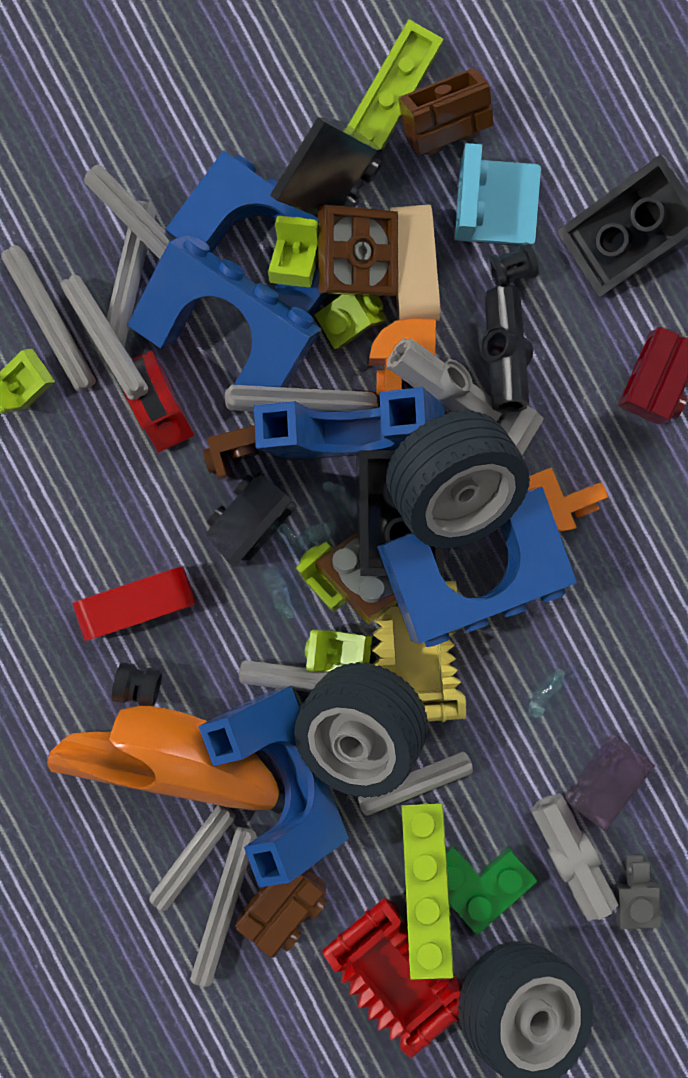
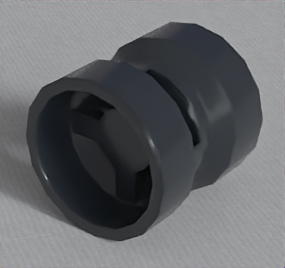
M122 661L115 675L111 695L112 701L123 704L133 701L137 702L139 706L155 707L162 682V670L151 667L147 670L137 669L133 663Z

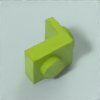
M277 216L275 222L277 242L268 270L270 283L311 288L318 262V222L301 217Z
M342 294L315 314L334 349L343 348L369 328L381 325L387 321L382 312V301L378 296Z
M33 349L20 351L0 371V414L27 409L55 382Z
M326 541L319 547L314 546L306 551L296 569L307 585L335 613L347 601L316 569V561L333 549Z
M311 630L310 638L305 646L307 671L330 672L332 669L343 664L347 665L356 662L369 664L372 636L336 630Z

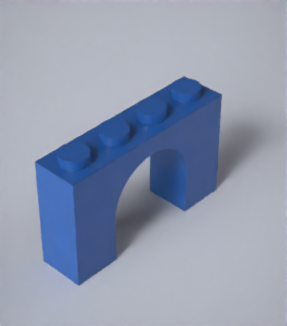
M223 150L166 227V231L173 239L184 236L197 237L210 247L209 252L212 253L228 230L243 219L253 216H264L276 220L277 216L313 219L318 222V217L276 201L270 196L278 183L272 178H269L268 181L264 180L255 173L256 168L246 158L238 154L234 158ZM318 262L311 288L277 284L274 288L279 295L278 299L291 308H300L311 316L314 315L328 295L319 293Z
M184 236L169 241L127 326L159 348H163L178 339L195 305L202 297L214 296L232 303L241 311L249 324L252 335V349L249 359L234 385L287 388L322 330L313 323L314 319L312 316L300 308H291L280 301L278 293L271 287L262 283L256 284L245 277L244 270L236 263L226 259L221 260L209 252L210 247L201 239L194 236Z
M424 387L380 392V407L362 411H317L309 409L296 401L254 405L256 449L287 460L355 455L359 450H396L401 442L411 432L417 430L419 426L445 414L444 404Z
M543 487L528 490L518 510L500 527L508 549L507 570L500 583L483 596L466 598L453 591L443 580L431 547L420 542L413 533L377 546L411 641L419 644L424 642L426 647L441 644L450 639L448 633L462 627L465 632L480 629L489 624L487 618L501 612L503 617L516 615L528 609L527 602L539 597L541 602L560 598L566 594L565 587L577 583Z
M292 686L264 693L198 726L213 766L244 759L260 750L275 762L281 773L285 789V805L282 815L273 828L244 847L259 887L292 882L349 839L330 787L320 781L309 770L298 753L294 739V726L300 707Z

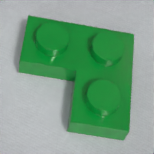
M453 844L446 848L449 904L476 935L480 934L537 882L535 876L509 847L479 873Z

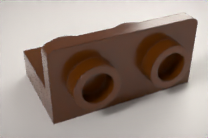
M255 425L208 437L209 448L203 449L204 459L210 474H217L218 479L224 481L234 479L228 459L229 455L236 461L259 455L258 449H256Z

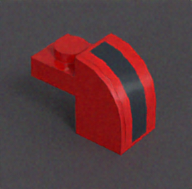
M153 350L132 359L148 386V392L137 400H130L126 394L125 396L141 428L145 429L157 452L159 453L193 437L192 427L177 402L170 381Z

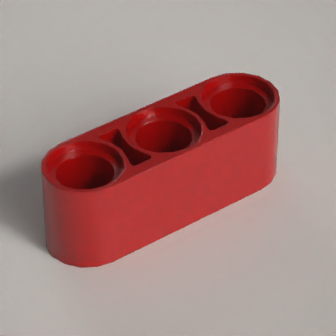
M184 566L170 569L72 603L84 641L196 604Z

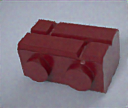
M657 327L651 331L617 406L655 424L662 425L671 421V418L677 419L687 402V397L682 395L688 382V338L681 337L679 334L664 327Z

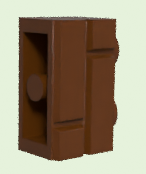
M474 67L398 98L405 138L418 155L439 153L444 148V145L459 139H474L480 134L481 130L494 125L492 108L490 106V86L488 81Z
M308 869L290 883L261 887L238 915L235 925L237 931L251 942H254L270 958H274L281 948L288 952L301 934V931L298 929L306 917H309L311 920L315 919L327 902V899L323 897L326 894V883Z

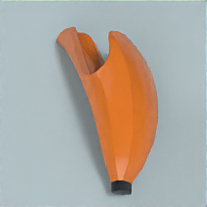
M135 706L121 709L115 719L111 732L72 733L55 746L48 755V767L51 772L230 808L271 810L280 814L283 812L285 805V792L279 790L272 773L255 753L241 760L213 766L198 727L207 721L171 709L154 706Z

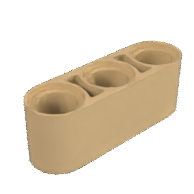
M431 205L392 207L390 211H398V296H396L398 320L424 318L440 321V297Z

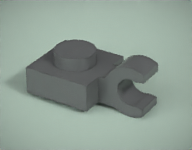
M626 855L627 883L615 884V897L618 903L616 907V923L620 929L661 928L660 887L655 882H649V862H643V855Z

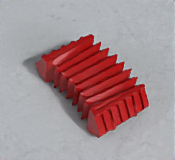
M385 897L381 899L370 910L367 909L365 914L342 934L339 933L337 938L322 950L335 972L341 971V983L349 982V995L357 994L358 1009L367 1007L368 1020L377 1019L378 1031L389 1027L390 1040L399 1037L400 1049L409 1058L412 1059L426 1046H430L436 1037L455 1021H459L458 1006L463 984L456 975L454 978L410 979L408 923H401L399 908L393 901Z

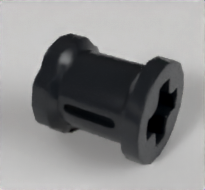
M528 242L522 243L518 250L498 257L496 254L488 256V266L495 286L507 287L508 283L527 276L530 279L539 276L538 262ZM519 263V267L507 270L508 266Z

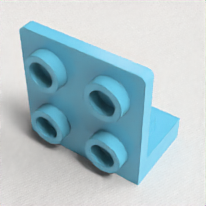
M466 143L460 161L454 240L521 245L528 242L532 246L536 239L540 165L481 160L482 144Z

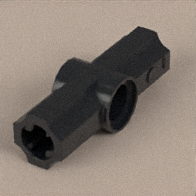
M496 286L486 291L485 312L487 331L482 336L479 350L482 358L489 362L492 410L499 413H516L527 409V404L529 403L527 366L532 360L534 349L530 340L524 337L520 290L514 286Z

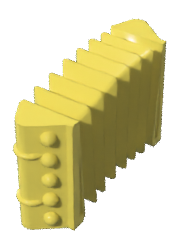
M445 581L457 593L456 581ZM398 603L374 621L381 625V627L372 632V634L381 641L371 648L373 652L380 656L373 664L396 673V675L401 676L405 682L407 681L415 689L414 691L418 693L423 706H425L428 722L442 721L444 723L446 720L466 719V697L461 691L455 689L461 683L458 678L453 676L458 669L449 664L457 659L448 652L455 644L449 639L441 644L426 647L424 642L419 644L411 641ZM455 631L449 632V633H448V634H449V637H451V636H452L453 634H455L456 632H455Z

